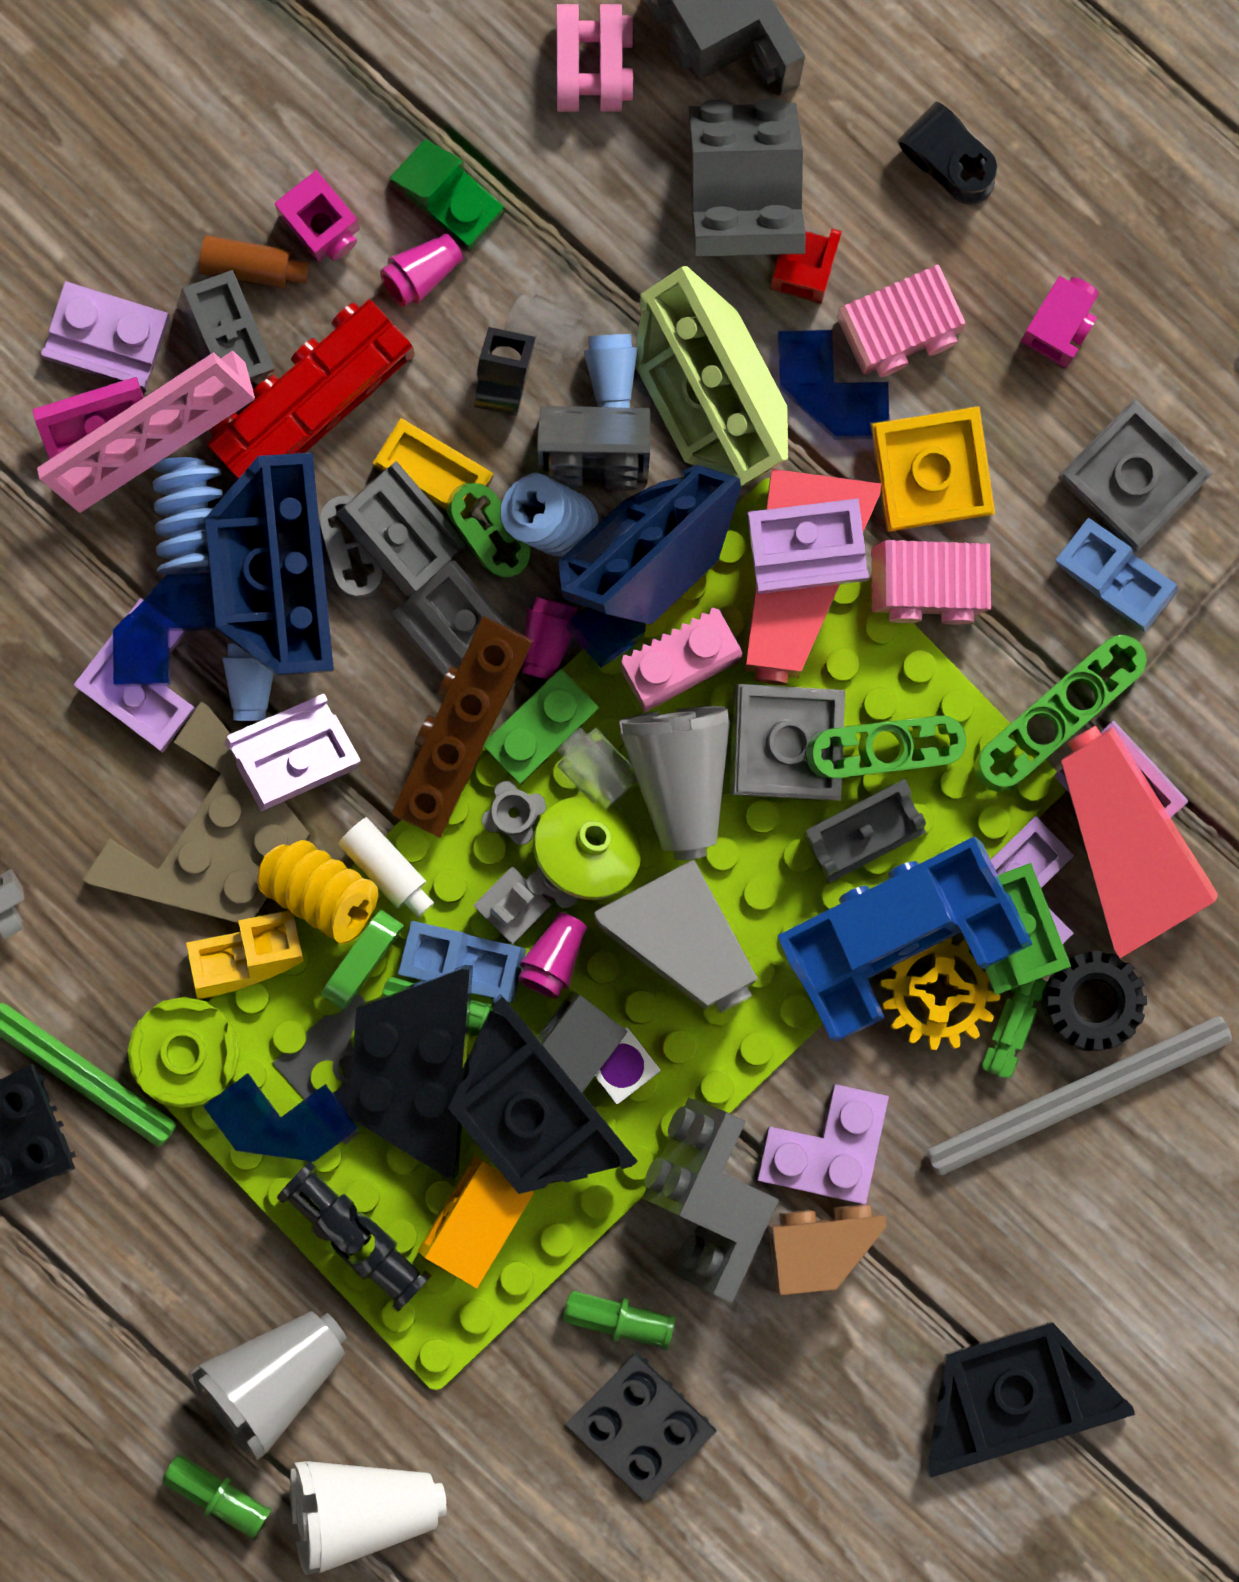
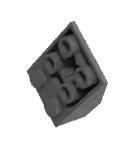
M540 406L537 445L539 474L546 475L572 490L581 489L583 481L604 482V488L608 490L629 491L637 489V482H648L650 408Z

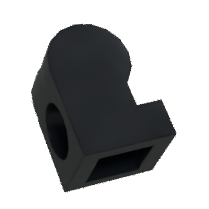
M492 327L488 328L476 376H478L477 379L479 380L475 395V408L513 416L518 415L536 337ZM501 346L510 347L520 354L521 359L515 360L492 355V351Z

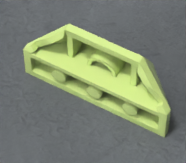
M687 266L680 267L641 293L639 309H642L638 327V349L635 367L684 461L694 466L700 465L740 478L741 486L747 485L788 459L787 404L738 311Z

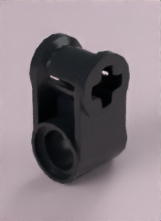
M934 102L897 140V143L903 153L919 169L936 180L955 200L967 205L982 203L989 198L994 189L997 173L996 158L989 149L966 129L965 125L951 110L940 102ZM977 167L982 170L980 181L975 177L970 178L967 182L962 179L963 168L969 172L974 171Z

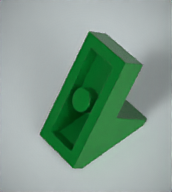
M426 139L420 143L389 177V181L469 251L505 212V206L464 171V163L459 157Z

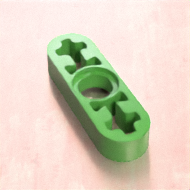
M943 715L832 728L816 733L809 740L806 747V761L810 769L817 776L825 779L951 764L961 757L966 747V735L958 721ZM935 726H938L940 734L949 735L950 745L942 747L941 756H939L938 749L935 747L914 749L913 739L934 735L936 732ZM908 727L913 728L912 735L908 731ZM882 731L892 733L899 742V754L891 763L881 762L873 753L872 745L874 738ZM856 733L860 734L859 743L857 738L855 737ZM830 738H833L835 747L858 745L860 756L841 758L837 760V769H834L831 760L822 759L821 749L830 747ZM913 753L917 759L916 761H912ZM860 758L864 764L863 768L859 767Z

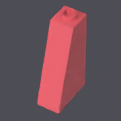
M772 469L765 510L859 498L862 529L864 532L880 496L881 483ZM756 583L744 671L756 672L755 681L774 685H787L788 677L799 678L840 584L757 594Z
M1095 725L1067 742L1072 752L1067 754L1061 762L1112 944L1119 958H1122L1213 904L1217 899L1218 893L1115 728L1111 727L1105 732L1100 733Z

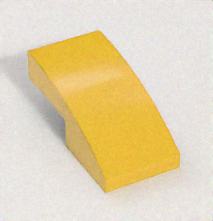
M289 910L238 920L240 932L187 942L197 1000L257 984L303 962L294 914Z

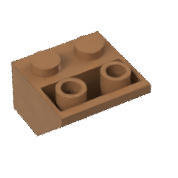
M867 1204L834 1208V1219L816 1220L815 1211L812 1210L779 1213L780 1224L768 1225L775 1292L779 1295L837 1290L887 1227L886 1216L872 1214L871 1205Z

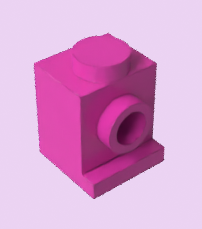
M317 169L274 203L278 217L290 228L318 263L327 255L332 261H337L357 244V239L353 235L360 230L358 219ZM319 218H327L332 222V226L322 234L316 233L312 229L313 223Z
M1059 275L1020 342L1067 369L1078 351L1077 347L1070 344L1071 340L1081 346L1098 318L1089 313L1090 308L1099 295L1098 290L1077 277H1071L1070 280H1067Z

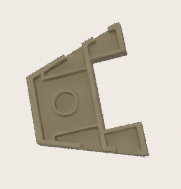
M201 701L174 741L176 745L221 773L197 812L158 869L112 839H109L83 880L95 887L239 924L238 920L258 917L269 900L259 890L257 883L258 870L264 856L279 845H291L300 840L308 841L311 834L285 802L261 812L236 766V759L231 750L228 751L224 744L227 736L230 735L229 731L210 707Z

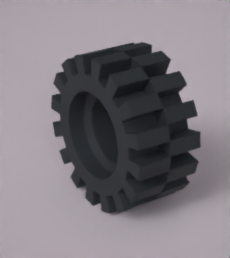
M1102 951L1081 953L1069 958L1071 967L1051 974L1049 977L1050 982L1043 995V998H1046V1006L1043 1009L1045 1017L1048 1016L1051 1022L1049 1026L1054 1034L1058 1033L1063 1038L1061 1041L1069 1046L1073 1045L1078 1047L1079 1050L1084 1051L1111 1049L1130 1039L1136 1033L1135 1030L1138 1025L1143 1023L1145 1017L1143 1010L1144 1006L1147 1005V995L1144 996L1142 989L1145 984L1142 977L1138 978L1133 970L1135 968L1129 962L1125 963L1120 960L1118 955L1113 953L1106 954L1102 953ZM1085 981H1102L1110 986L1114 992L1116 999L1114 1012L1107 1020L1101 1023H1091L1084 1020L1075 1009L1074 996L1076 990Z

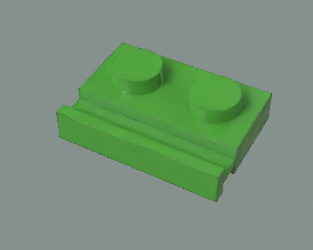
M1032 863L998 875L1005 892L1011 896L1033 945L985 968L995 995L1071 967Z

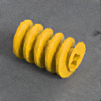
M300 840L291 845L282 844L274 847L264 856L258 870L257 883L259 890L264 896L274 899L281 907L289 909L296 917L304 919L313 928H318L327 937L334 938L340 945L350 943L361 934L376 908L378 887L370 879H363L354 869H347L343 862L332 859L324 850H317L310 841Z

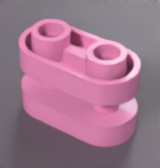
M557 4V112H579V95H600V112H622V101H633V68H622V48H632L633 17L632 15H622V4H600V21H579L578 4ZM579 42L600 43V73H579Z

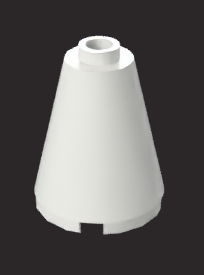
M311 1461L293 1463L294 1468L290 1471L292 1522L298 1525L301 1541L296 1542L301 1568L305 1575L320 1574L437 1528L438 1517L446 1516V1496L443 1484L434 1483L430 1473Z

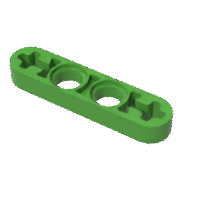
M1117 635L1106 640L991 740L976 757L974 765L975 775L980 784L988 790L995 792L1008 791L1054 753L1140 677L1145 670L1147 662L1146 652L1141 643L1133 637L1126 635ZM1109 650L1115 655H1119L1123 651L1127 653L1131 658L1126 664L1130 673L1121 668L1105 682L1097 675L1113 659ZM1088 666H1092L1093 671L1089 670ZM1081 682L1092 689L1094 704L1090 709L1079 710L1070 705L1066 696L1069 684ZM1106 686L1110 687L1112 692H1109ZM1037 716L1047 718L1055 729L1054 740L1046 745L1037 744L1032 741L1027 734L1026 728L1029 719ZM1012 734L1015 741L1011 740L1008 736ZM1018 744L1024 753L1009 766L1008 770L1012 777H1009L1004 772L995 776L989 769L994 763L990 754L993 753L995 757L1001 758ZM1027 755L1033 757L1034 760L1029 761Z

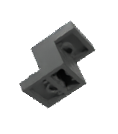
M643 0L654 22L658 25L664 21L674 39L669 41V46L679 66L683 70L691 67L698 81L755 51L756 55L752 56L751 59L756 72L766 86L773 82L780 96L800 85L805 54L773 0Z
M769 98L759 100L755 104L732 105L724 100H710L702 103L701 106H689L691 210L695 255L805 254L806 233L802 211L803 147L796 103H786L780 99Z
M688 1097L685 1106L680 1107L670 1121L668 1127V1136L670 1138L662 1156L656 1158L647 1171L645 1177L646 1191L642 1198L698 1224L694 1234L689 1235L680 1248L678 1254L679 1267L675 1275L732 1303L779 1199L722 1173L746 1121L726 1111Z

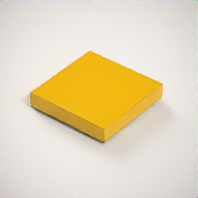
M979 406L870 423L879 483H881L880 492L886 531L891 532L995 515Z

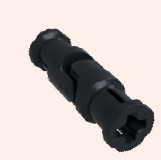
M311 1161L308 1162L276 1198L281 1203L288 1201L312 1223L311 1231L319 1239L331 1241L330 1244L336 1254L363 1280L370 1278L394 1300L392 1307L399 1312L432 1275L427 1270L420 1272L396 1250L398 1243L389 1234L380 1228L370 1217L357 1212L354 1202L346 1194L339 1196L315 1174L316 1166ZM371 1235H373L375 1246L371 1254L364 1258L356 1257L354 1253L361 1250L362 1246L366 1245L370 1241Z

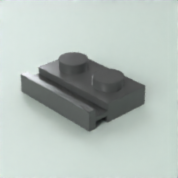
M397 461L388 466L376 479L336 513L407 597L421 588L458 551L467 545Z

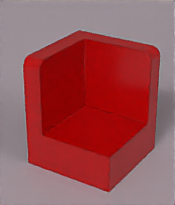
M832 228L829 237L805 231V254H780L777 259L770 290L822 304L842 231Z

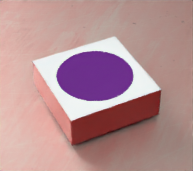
M628 1027L625 1028L628 1031L595 1075L616 1105L661 1071Z

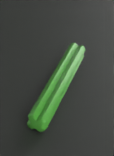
M0 1003V1037L155 1146H163L168 1141L176 1128V1123L13 1008L7 1004Z

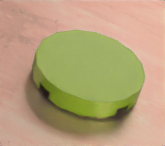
M187 997L164 1000L146 1012L132 1030L127 1051L131 1073L143 1091L161 1104L179 1108L204 1105L222 1094L236 1075L240 1057L237 1032L226 1015L206 1001Z

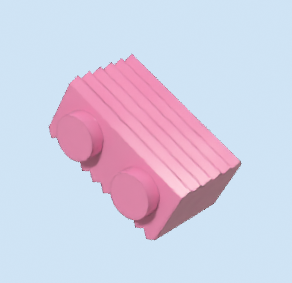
M934 265L900 282H896L850 304H846L839 308L837 315L838 323L863 376L876 370L880 378L905 368L909 364L906 357L925 348L928 355L932 356L953 347L958 343L956 335L962 333L966 324L939 265Z
M886 540L872 547L871 587L873 591L871 598L873 602L871 608L873 612L889 613L890 622L915 623L922 621V614H941L943 624L974 623V615H979L991 609L990 544Z
M711 608L710 615L702 613L700 620L692 618L690 625L682 623L680 630L672 629L671 636L663 634L661 641L653 639L651 646L643 644L641 651L633 650L632 656L624 655L621 671L645 713L740 662L743 653L720 610Z

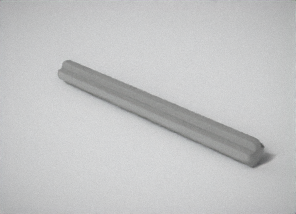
M1214 1017L930 1147L927 1150V1157L931 1167L937 1175L947 1174L1231 1043L1230 1029L1222 1017Z

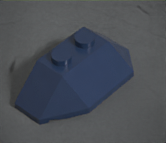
M313 453L257 456L204 519L214 628L277 676L334 671Z
M695 465L683 471L684 477L659 482L626 498L558 561L563 599L605 614L653 624L718 562L741 490L740 478Z

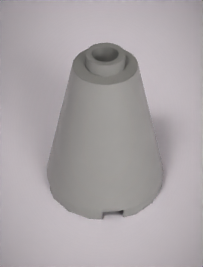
M722 706L676 709V713L659 715L657 711L620 720V734L661 848L664 851H673L675 860L707 856L706 847L717 843L730 724L728 709L725 710V707Z
M310 1311L197 1365L188 1372V1376L198 1393L205 1388L211 1395V1398L208 1399L210 1402L208 1408L245 1453L250 1450L252 1459L257 1461L270 1450L343 1359L345 1352L341 1344L347 1340V1337L341 1327L328 1313L319 1318L313 1311Z

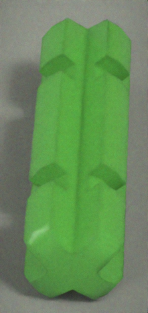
M1043 978L1010 989L1015 994L1012 1000L1006 999L991 1039L996 1042L994 1049L988 1047L982 1063V1068L988 1073L1008 1079L1013 1076L1019 1058L1014 1057L1017 1050H1023L1038 1011L1033 1008L1035 1001L1041 1002L1047 987V982Z

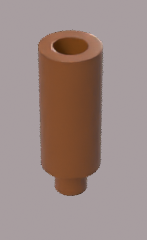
M205 235L199 259V274L217 276L233 270L237 281L286 289L288 281L307 284L310 263L293 260L292 250Z

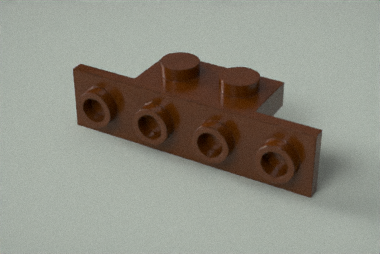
M485 616L482 617L459 668L451 666L440 685L437 696L443 698L444 701L436 718L428 715L416 737L414 744L421 747V750L392 810V815L439 838L442 837L534 640Z

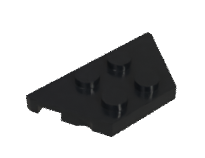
M473 965L457 967L454 971L426 982L423 980L404 987L402 991L388 996L383 995L362 1003L356 1008L349 1117L439 1174L455 1179L459 1172L462 1125L446 1104L467 1060Z
M501 994L498 995L492 1002L446 1104L451 1113L518 1194L542 1189L551 1183L559 1181L567 1183L587 1178L588 1174L617 1167L625 1169L638 1162L637 1159Z
M1053 1322L1043 1323L945 1353L926 1467L929 1477L932 1478L1135 1415L1133 1406L1118 1393L1102 1376V1373L1082 1355Z

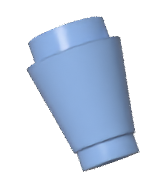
M632 334L588 336L589 350H584V355L597 407L630 408L638 349L637 347H632Z
M228 643V656L222 657L231 708L233 709V720L262 721L266 719V709L268 708L274 673L235 643Z

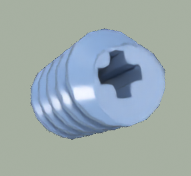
M164 458L153 465L152 468L165 475L156 478L152 483L155 492L165 495V497L158 499L154 503L155 513L168 517L155 525V532L157 535L169 540L159 543L156 546V553L158 556L171 561L160 565L157 568V572L164 575H188L209 571L204 519L212 510L208 508V502L222 497L223 492L220 489L207 486L206 481L222 475L221 469L206 465L205 460L198 458Z
M536 472L524 476L515 482L505 493L501 504L502 523L505 530L514 539L556 557H563L598 525V514L589 499L583 494L556 482L554 479Z

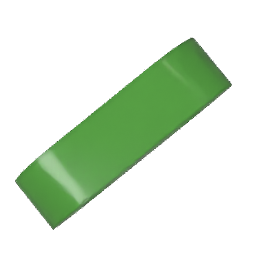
M464 483L456 487L447 501V513L451 522L480 564L488 572L501 577H512L521 573L530 559V546L514 539L505 530L501 520L502 503L489 487L478 483ZM469 494L472 498L484 497L486 503L482 505L480 510L489 523L484 528L473 517L462 518L460 512L466 507L463 500L465 495ZM495 532L498 538L505 543L515 542L517 547L511 552L514 559L511 565L502 561L493 563L491 557L495 555L497 549L488 537L491 533Z
M381 909L329 979L321 992V996L344 1011L396 941L404 925Z

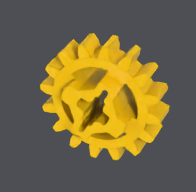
M952 937L890 967L889 969L895 973L894 978L880 981L879 987L892 991V998L882 1003L881 1008L882 1010H896L899 1016L894 1019L890 1026L895 1030L907 1025L911 1029L907 1040L910 1044H914L924 1035L928 1037L929 1050H937L941 1038H946L952 1049L959 1048V1034L961 1032H964L974 1040L980 1036L978 1028L974 1023L977 1020L987 1023L993 1021L994 1016L985 1009L986 1002L999 1001L1000 994L995 995L994 991L988 990L987 983L990 981L987 973L977 965L975 958L968 952L970 948L965 938L958 946L951 944ZM933 954L929 971L921 977L906 976L910 967L917 960ZM954 958L961 961L969 969L975 984L965 983L954 970ZM938 976L944 977V985L946 987L953 988V991L963 992L964 995L957 994L943 999L941 1006L935 1004L934 995L926 993V990L915 989V986L923 987L933 984ZM904 997L915 999L925 1011V1024L911 1014L906 1006ZM959 1004L973 1005L969 1014L961 1022L954 1026L946 1027L951 1010Z

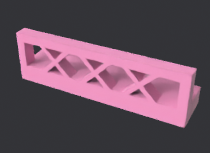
M233 350L222 358H219L213 352L37 468L39 479L81 513L255 400L245 361Z

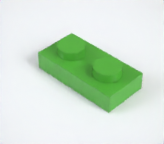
M560 669L487 739L484 749L521 786L599 711V707Z

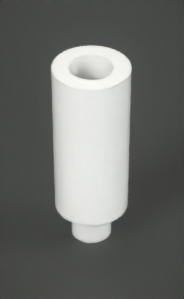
M367 817L358 822L338 842L340 848L375 883L378 889L397 909L406 904L419 918L434 904L421 889L427 881Z

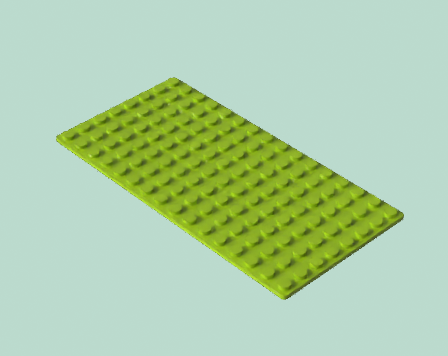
M770 478L763 479L736 504L718 562L653 624L616 617L562 668L599 707V711L520 786L483 748L441 838L404 820H401L385 835L390 843L427 881L421 889L434 904L418 918L406 904L397 909L378 889L376 908L366 925L367 927L381 909L404 925L396 941L359 991L360 996L366 1002L381 997L388 978L394 977L411 983L421 981L398 974L411 921L512 945L473 906L512 866L526 880L530 874L535 873L538 867L533 849V838L527 844L517 845L513 842L511 836L500 831L491 833L484 828L482 816L492 808L493 802L496 799L495 787L501 782L510 781L515 784L517 790H521L528 795L537 793L545 801V812L557 802L572 797L598 799L619 810L632 824L640 843L641 860L635 877L624 890L606 899L586 900L578 898L577 902L569 908H561L557 905L556 901L546 899L552 905L551 908L514 946L526 949V956L553 923L558 912L568 914L583 922L587 929L582 937L569 989H562L558 998L553 999L531 990L518 981L514 1002L508 1003L536 1037L571 991L584 997L624 1029L626 1027L629 1028L661 1071L617 1105L595 1076L582 1094L638 1162L629 1168L621 1169L617 1167L588 1174L587 1178L567 1183L559 1181L548 1184L545 1188L534 1190V1194L478 1288L471 1286L424 1258L417 1250L474 1155L493 1167H497L463 1126L461 1130L459 1172L455 1179L444 1177L350 1117L349 1123L351 1127L359 1133L345 1145L276 1068L273 1062L283 1053L293 1054L304 1047L307 1040L306 1032L325 1015L333 1016L342 1011L322 997L321 992L361 936L360 934L350 943L340 945L334 938L327 937L318 928H313L302 918H297L295 923L303 962L257 984L214 996L208 1002L226 1015L237 1032L240 1057L236 1075L225 1091L204 1105L179 1108L163 1104L430 1389H442L643 1197L646 1191L645 1177L652 1162L662 1156L670 1138L668 1136L670 1121L675 1112L680 1107L685 1106L688 1097L731 1113L823 1024L807 991L789 964L779 941V934L839 905V898L854 888L869 886L871 889L889 880L888 873L897 866L911 861H917L920 864L974 836L983 843L991 860L1035 816L1039 818L1066 791L1064 786L1054 777L1057 771L1046 760L1008 791L995 792L988 790L980 784L975 775L974 768L977 755L1011 723L914 623H893L889 621V613L872 611L873 601L871 595L873 590L870 577L868 581L840 584L799 678L788 677L787 685H774L755 681L756 672L744 671L756 585L747 514L751 511L766 509ZM711 608L720 610L743 653L740 662L645 713L658 711L659 715L676 713V709L704 706L725 707V710L728 709L730 724L717 843L706 847L707 856L694 859L758 979L748 986L752 996L722 1013L719 1012L716 1005L705 1010L601 931L594 920L595 911L693 860H675L674 852L662 850L620 734V720L645 714L621 671V664L624 655L632 656L633 650L641 651L643 644L651 646L653 639L661 641L663 634L671 636L672 629L680 630L682 623L690 625L692 618L700 620L702 613L710 615ZM737 684L845 690L844 727L943 715L958 721L965 731L966 747L961 757L955 762L942 766L842 778L841 800L730 795L734 685ZM935 726L936 732L934 735L913 739L914 749L935 747L938 749L939 756H941L942 747L950 745L949 735L940 734L938 726ZM908 727V731L910 732L911 735H912L913 728H912V727ZM880 732L874 738L872 745L873 753L881 762L891 763L899 754L897 738L890 732ZM856 733L855 737L857 738L859 743L860 734ZM1012 734L1008 736L1011 740L1015 741ZM1016 744L1001 758H997L991 753L990 755L994 763L989 769L995 776L1004 772L1009 777H1012L1008 768L1024 751ZM858 745L843 747V758L860 756ZM913 753L912 761H916L917 759ZM1027 755L1029 761L1034 760L1033 757ZM860 758L859 767L863 768L864 764ZM905 779L912 792L911 800L918 813H922L925 818L926 826L924 829L926 833L828 884L803 836L805 831ZM511 808L508 814L511 818H517L519 810ZM543 814L537 816V818H536V820H535V822H534V824H533V827H532L533 837H534V832H535L536 826H537L539 820L541 819V817L543 816ZM585 835L586 840L594 846L600 845L594 837ZM356 864L350 868L357 871L363 879H369ZM471 993V1000L492 1004L494 1000L493 998ZM355 1029L353 1030L351 1035V1043L353 1047ZM468 1034L467 1058L477 1036ZM333 1061L319 1062L311 1072L312 1085L321 1093H334L343 1085V1082L334 1074ZM339 1065V1071L344 1076L343 1069ZM311 1161L316 1166L315 1174L339 1196L346 1194L354 1202L357 1212L370 1217L380 1228L389 1234L398 1243L396 1250L420 1272L427 1270L432 1275L399 1312L392 1307L394 1300L370 1278L363 1280L336 1254L330 1244L331 1241L319 1239L311 1231L312 1223L288 1201L281 1203L276 1198L308 1162ZM371 1235L370 1241L362 1246L361 1250L354 1253L356 1257L364 1258L371 1254L375 1246L374 1236Z

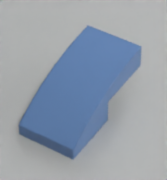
M1090 518L1085 521L1055 560L1056 564L1083 587L1144 633L1147 632L1178 592L1176 583L1133 554L1132 547Z
M411 921L398 974L421 981L425 980L426 982L452 972L457 967L473 965L471 993L493 999L501 994L507 1002L513 1003L519 981L518 977L522 969L519 963L525 957L526 949L471 936L459 931Z

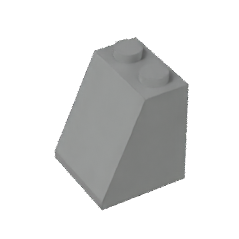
M694 859L594 912V920L601 931L704 1010L716 1005L719 1012L722 1013L752 996L748 986L752 985L758 978Z

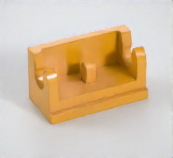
M474 1155L417 1251L427 1260L471 1286L478 1288L530 1201L534 1191L518 1194L497 1168Z

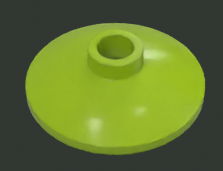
M572 797L559 801L543 814L534 832L533 849L539 868L555 887L573 897L586 900H601L612 897L624 890L638 871L641 860V848L636 831L619 810L601 800L589 797ZM585 835L594 837L600 845L594 846L586 840Z

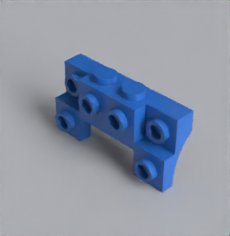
M975 836L920 864L917 861H911L897 866L888 873L889 880L871 889L869 886L854 888L839 898V905L778 935L789 964L812 1000L830 1040L838 1042L885 1018L868 978L960 932L964 935L977 965L982 969L1033 945L1011 896L1005 892L983 843Z

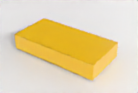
M400 418L372 463L373 467L383 472L388 466L397 461L428 499L446 511L449 496L456 487L464 483H478L488 487L494 477V473L402 418ZM469 494L464 496L463 500L466 507L460 512L463 519L471 515L480 498H472Z

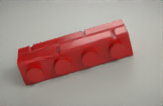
M368 299L361 307L355 302L346 306L331 322V325L335 328L334 331L320 343L315 338H312L303 344L291 357L294 366L280 379L274 374L265 378L253 390L255 400L239 415L235 412L210 429L209 432L213 436L207 443L210 451L236 480L240 478L257 456L298 454L309 451L415 356L414 348L410 341L390 322L372 300Z

